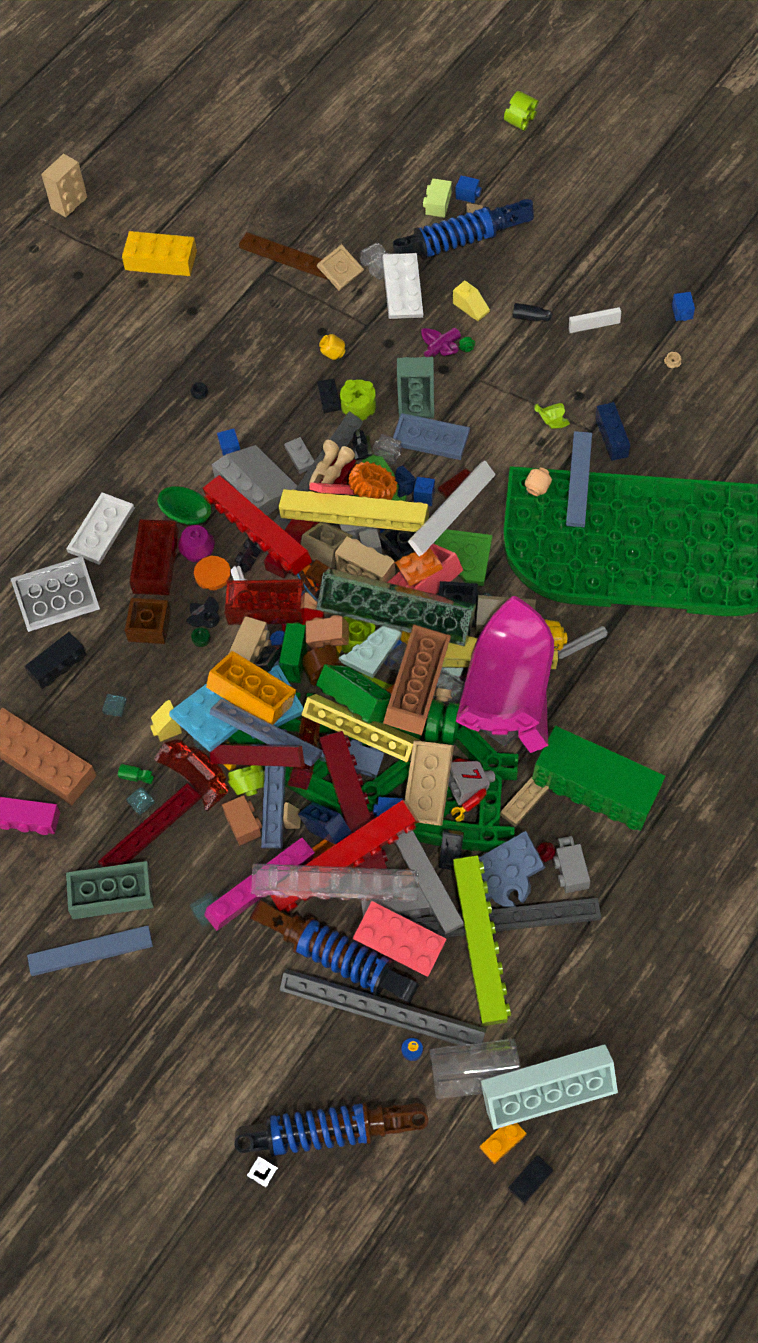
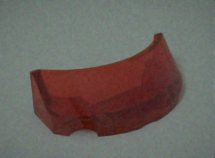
M175 739L164 742L154 758L156 762L171 768L190 782L201 796L206 811H209L229 791V786L225 784L226 776L217 764H211L210 757L196 747H187L181 740Z

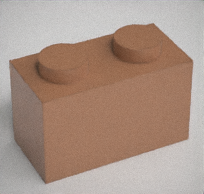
M333 615L331 618L326 619L314 618L312 621H306V643L312 649L316 647L325 648L324 645H348L349 623L339 615Z
M244 795L222 804L224 814L239 846L261 837V822L258 817L254 818L252 814L255 811L251 801H246Z

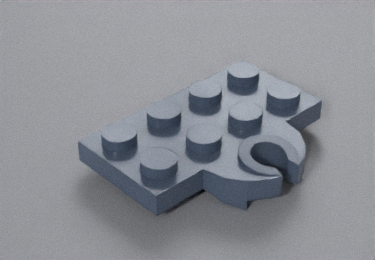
M526 831L478 858L479 862L483 861L485 873L481 875L482 880L486 881L488 886V893L485 894L486 901L493 898L497 904L505 908L516 907L515 903L509 899L510 893L514 890L518 891V899L524 903L528 895L531 894V884L528 877L546 868Z

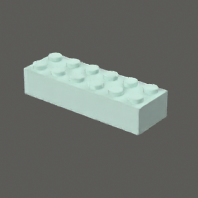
M606 1045L481 1080L486 1111L493 1130L618 1093L614 1062Z

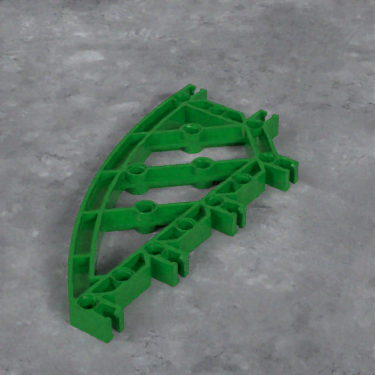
M295 693L300 701L301 693ZM307 693V697L313 695L312 693ZM302 715L277 727L281 730L286 729L287 731L327 734L338 732ZM300 717L305 718L304 720H301V721L297 720V719L300 718ZM426 722L422 735L390 726L417 739H425ZM459 724L458 727L460 729L457 731L455 745L471 762L478 761L484 772L492 770L495 774V781L490 783L486 791L487 794L480 803L479 825L443 820L442 826L417 823L415 825L416 829L413 832L419 842L442 846L444 829L464 832L462 850L490 852L506 842L499 841L498 838H510V840L514 838V827L499 826L502 780L517 781L518 754L497 753L477 731ZM241 730L236 731L227 739L231 744L266 745L265 742L257 738L252 739L251 735ZM442 732L440 734L439 741L437 742L439 744H443ZM319 758L312 766L308 765L305 768L286 767L285 786L311 802L340 813L343 817L333 784L323 780L329 774L326 762L321 761ZM400 759L376 779L362 786L363 793L373 792L376 794L375 796H368L369 804L366 805L369 812L374 811V804H378V797H385L408 779L410 761L405 762ZM495 764L497 767L491 768L489 765ZM502 766H514V769H513V768H506V767H502ZM448 787L446 799L449 797L455 799L450 787ZM456 799L451 802L446 800L444 817L451 813L453 808H460ZM493 800L495 803L488 804L486 801ZM489 836L492 837L493 840L486 841L484 840V838Z

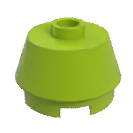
M251 765L250 767L228 773V783L237 795L246 794L247 797L258 794L257 790L264 788L265 770H263L262 766Z

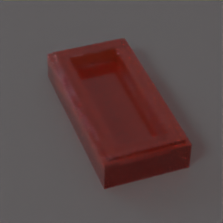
M465 468L439 486L438 491L448 499L471 472Z

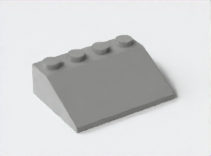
M256 445L226 454L212 464L215 478L220 475L265 515H269L279 507L283 489L295 490L297 487Z
M83 556L10 578L28 632L100 609Z

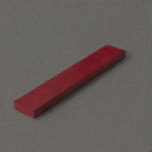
M221 743L210 752L211 764L302 767L305 765L303 749L300 745Z
M188 783L184 785L98 861L101 867H109L129 863L201 799V796Z

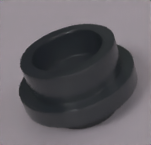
M197 382L191 388V395L196 399H203L208 395V388L204 383Z

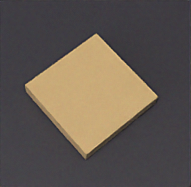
M342 244L317 264V267L338 291L364 271L362 266Z

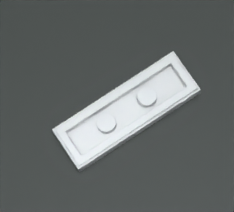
M620 307L569 317V332L573 333L618 324L621 319Z

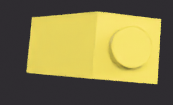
M464 280L453 290V304L476 321L481 320L490 312L478 289Z
M170 700L166 701L151 717L153 725H150L151 731L154 736L158 735L160 742L182 733L180 725L169 715V712L174 709Z

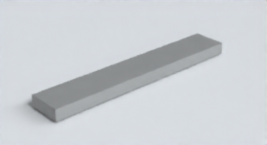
M411 831L408 834L404 832L399 835V840L395 843L445 935L464 926L460 915L414 832Z

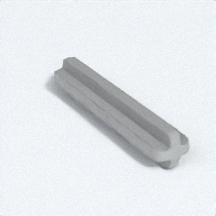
M601 626L563 645L562 650L558 651V658L562 659L606 637L608 633L606 628Z

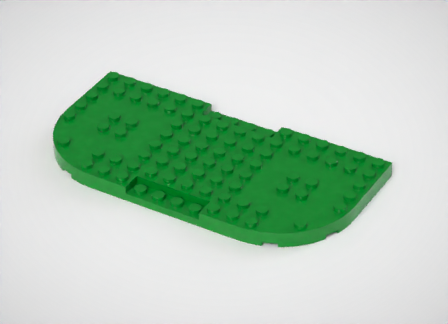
M510 466L504 522V551L515 575L535 593L553 601L575 605L611 607L612 603L687 609L686 613L716 616H744L758 612V484L589 472L585 527L566 526L571 471L546 469L549 471L552 482L545 494L535 496L526 490L525 480L532 469L539 468Z

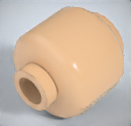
M541 467L539 469H532L525 480L526 490L535 496L545 494L552 482L549 471Z

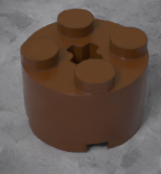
M324 645L325 648L320 650L316 647L303 657L302 665L312 685L316 686L324 664L345 666L339 660L341 656L334 645Z

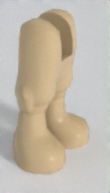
M326 440L323 444L324 459L316 466L309 486L312 482L319 483L321 479H323L321 483L333 484L340 476L341 469L354 459L355 453L353 450L346 446H342L339 450L335 442ZM338 456L335 464L333 466H330L334 459Z

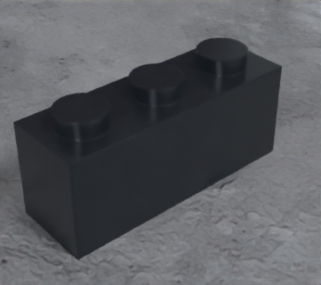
M68 632L24 667L29 677L43 689L51 685L61 674H65L75 663L80 662L86 656L83 645Z

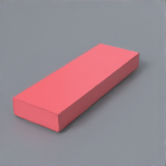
M310 483L309 489L320 493L357 495L354 494V490L350 489L351 485Z

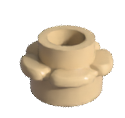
M670 352L665 357L664 362L669 368H677L681 365L682 359L677 352Z
M436 688L433 695L437 697L436 700L448 702V699H452L451 690Z

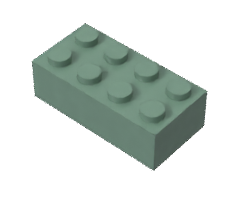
M433 357L397 358L399 418L401 413L422 418H434Z
M147 861L66 873L68 911L72 919L154 908L151 870Z

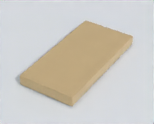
M414 740L405 801H407L419 823L438 826L443 824L454 750L453 745Z

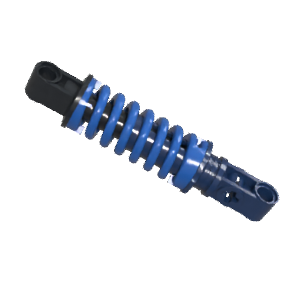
M524 199L510 205L496 207L494 210H490L489 207L485 206L482 209L475 210L473 214L468 212L465 216L458 215L456 219L450 218L448 222L442 220L439 224L433 223L431 227L426 225L424 228H414L413 235L393 241L394 254L417 253V256L420 255L424 260L435 255V253L440 254V245L447 252L449 250V243L453 249H456L458 242L461 246L466 245V240L470 244L474 243V237L477 241H481L483 236L484 239L494 238L498 230L502 231L508 227L532 221L534 219L533 201Z

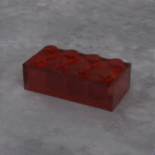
M139 520L129 581L133 594L170 595L179 536L176 521Z
M303 579L227 581L225 617L228 625H241L245 616L266 622L267 624H303L305 604Z

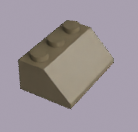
M478 595L476 634H481L492 615L509 599L508 597ZM521 599L535 610L536 600Z

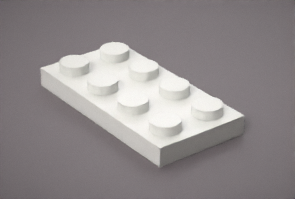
M417 253L383 254L389 319L423 318Z
M101 493L66 548L68 553L78 557L83 556L84 559L100 565L135 509L134 504Z

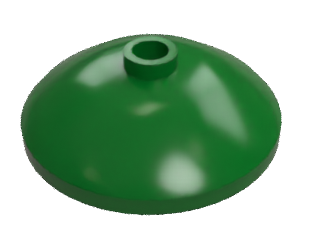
M172 486L163 489L159 493L157 499L158 506L173 521L185 525H197L207 521L210 517V504L201 494L194 490Z

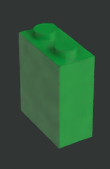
M287 623L279 661L280 669L287 681L292 683L302 682L304 671L302 659L308 650L306 625L300 623Z

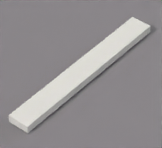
M486 461L481 462L410 538L408 543L418 556L423 555L496 475Z

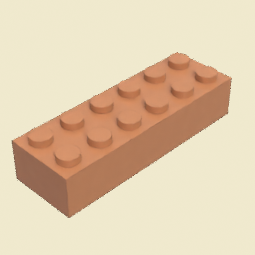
M413 625L383 724L422 735L451 638L450 635Z
M2 707L0 710V758L59 798L73 805L96 777L93 766Z

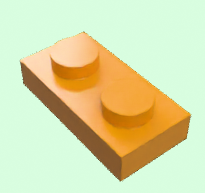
M518 1123L501 1127L480 1145V1149L495 1165L527 1133Z

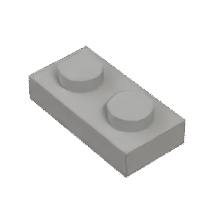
M301 437L285 443V449L298 472L301 474L308 471L314 460Z

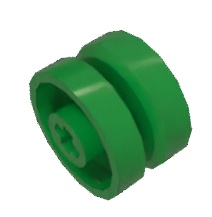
M432 700L426 721V742L437 743L442 732V743L454 746L459 723L456 722L459 703L450 702L444 714V702Z

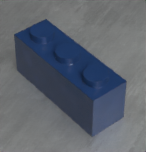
M615 403L597 406L595 419L611 461L629 457L630 443Z
M312 802L298 814L310 833L335 845L352 833L340 813Z

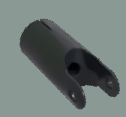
M514 304L513 318L549 321L553 315L550 310H545L539 306Z

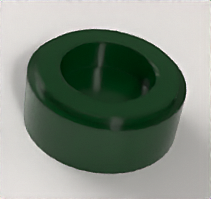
M203 627L196 628L191 634L193 644L198 647L208 645L211 640L209 631Z

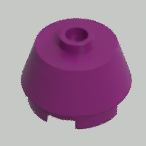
M191 525L185 528L178 542L180 553L192 562H199L206 556H211L215 545L212 534L200 525Z

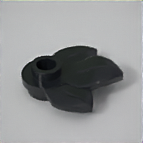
M209 596L204 605L190 603V613L192 616L188 617L186 622L193 627L204 626L213 628L217 626L220 621L218 602Z

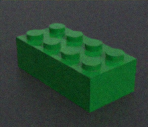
M324 664L316 686L321 688L324 694L334 697L337 703L346 705L350 712L362 716L361 719L368 723L376 721L383 724L392 694L349 666Z

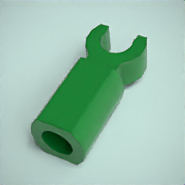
M121 764L118 770V777L134 782L140 780L152 784L154 778L152 771L141 770L139 767Z

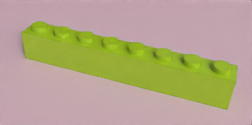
M478 855L453 859L481 1024L483 1027L507 1023V1016H511L509 1003L505 1004L504 995H507L505 982L501 983L500 975L503 974L502 963L497 962L496 954H499L498 942L493 941L492 934H495L496 931L494 921L490 922L489 919L492 908L490 901H486L485 894L488 893L487 882L482 880L481 874L485 873L483 861L479 862Z

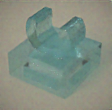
M142 787L126 799L127 803L139 815L155 803L154 799Z

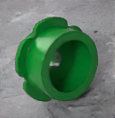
M465 337L459 341V349L466 353L474 349L475 341L471 337Z

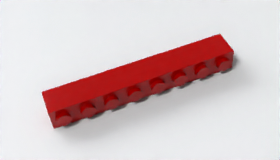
M220 475L203 487L205 500L210 505L214 504L216 510L220 514L224 513L229 522H234L242 533L246 532L252 542L256 541L264 552L268 551L271 558L275 562L279 561L285 571H290L297 575L312 562L308 550Z
M402 800L268 889L267 892L279 911H287L289 913L298 907L297 903L301 900L305 902L315 896L314 892L318 889L324 890L332 884L330 881L336 877L340 879L349 873L347 870L354 866L356 868L365 862L364 859L369 855L373 857L382 851L381 847L387 843L391 845L398 841V836L402 833L408 834L416 829L415 825L419 823V820L407 801Z

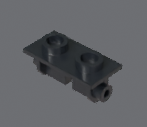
M357 429L354 432L355 440L352 441L355 460L366 459L372 456L370 436L365 437L363 430Z
M249 537L242 546L244 547L243 552H239L234 560L237 562L235 566H240L245 573L251 570L256 561L251 555L257 558L261 552V549L256 547L258 543L256 541L252 542Z

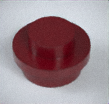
M543 842L537 847L543 862H547L554 857L555 846L552 843Z

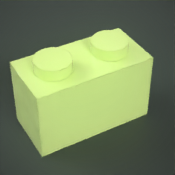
M432 179L431 185L427 186L426 195L428 196L424 197L423 201L426 215L446 216L452 194V181Z

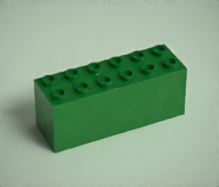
M555 726L548 738V746L543 748L535 764L532 779L539 787L548 786L549 789L559 796L564 795L576 804H583L589 807L593 812L603 813L613 821H620L632 830L641 831L666 776Z

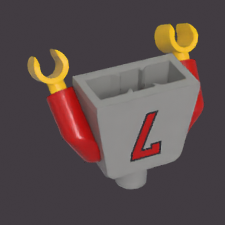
M457 758L451 763L448 785L458 805H462L461 808L455 807L451 811L452 816L458 812L461 813L455 819L457 822L464 819V812H469L481 802L487 794L486 791L490 783L495 781L494 772L492 770L484 772L478 761L471 762Z

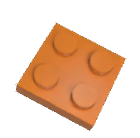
M430 547L421 556L413 552L395 562L409 586L443 569Z

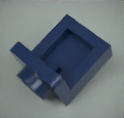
M403 465L398 467L395 481L399 485L397 495L401 498L405 495H410L414 491L416 478Z

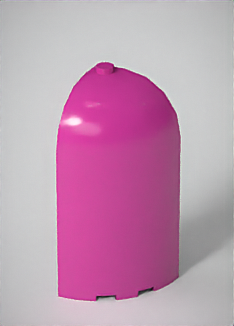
M517 596L509 598L492 615L479 635L472 653L456 722L478 732L482 729L492 731V734L507 735L509 731L518 730L523 732L540 723L554 655V639L549 626L542 616Z

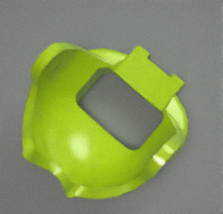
M562 403L546 408L540 407L539 404L535 405V411L539 412L551 429L563 428L570 424L568 419L562 417L565 413Z

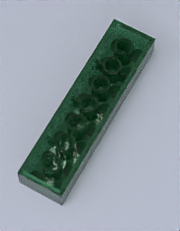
M328 568L322 576L316 610L411 633L413 625L450 635L449 643L465 646L469 641L476 604Z

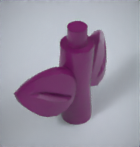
M452 328L444 334L433 329H421L423 340L429 345L427 351L424 352L425 357H435L438 353L446 356L459 351V346L454 343L461 338L458 329Z

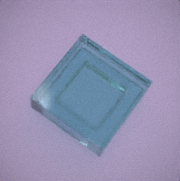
M107 694L102 709L103 714L122 717L127 701L126 697Z

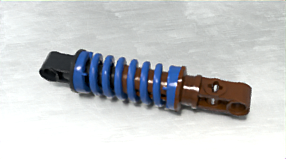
M261 900L258 901L250 916V919L283 934L285 942L294 944V953L301 954L306 958L312 957L315 963L321 962L323 967H331L334 973L341 972L343 978L350 977L353 983L360 982L362 988L370 987L371 992L375 996H378L383 989L394 993L393 995L411 1003L420 985L405 976L393 972L395 960L385 956L379 959L377 958L378 953L376 951L371 952L367 958L368 948L366 946L361 947L357 953V941H353L349 945V938L347 936H343L338 940V931H333L331 935H328L329 927L319 928V921L313 917L307 921L302 920V917L298 915L291 918ZM278 919L284 922L282 926L277 923Z
M366 1102L362 1104H354L352 1112H348L346 1106L340 1108V1113H336L335 1108L332 1107L329 1109L328 1115H325L323 1109H319L317 1116L314 1117L312 1111L309 1110L305 1114V1121H302L300 1112H296L294 1114V1123H291L289 1114L286 1113L282 1116L283 1124L278 1123L280 1122V1116L269 1114L267 1115L266 1123L239 1127L235 1132L234 1146L241 1153L269 1150L271 1157H275L276 1155L286 1154L289 1146L293 1153H298L300 1142L304 1151H310L312 1144L315 1149L321 1150L324 1142L327 1148H333L335 1141H337L340 1147H344L346 1139L349 1140L351 1145H356L357 1141L358 1143L371 1144L373 1136L380 1135L385 1137L386 1134L390 1133L398 1134L406 1131L422 1130L428 1125L429 1119L427 1109L421 1103L393 1105L382 1108L381 1105L377 1106L376 1109H369ZM415 1114L423 1115L420 1119L413 1118ZM248 1137L250 1140L247 1142H242L240 1138Z

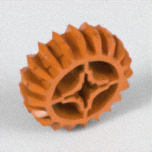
M368 461L365 463L360 462V464H356L349 474L348 484L351 485L350 489L354 490V494L359 495V497L392 500L397 489L395 477L391 476L392 472H388L386 468H382L374 462L371 464Z

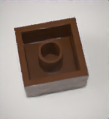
M130 599L125 625V634L128 642L166 643L171 615L168 600Z

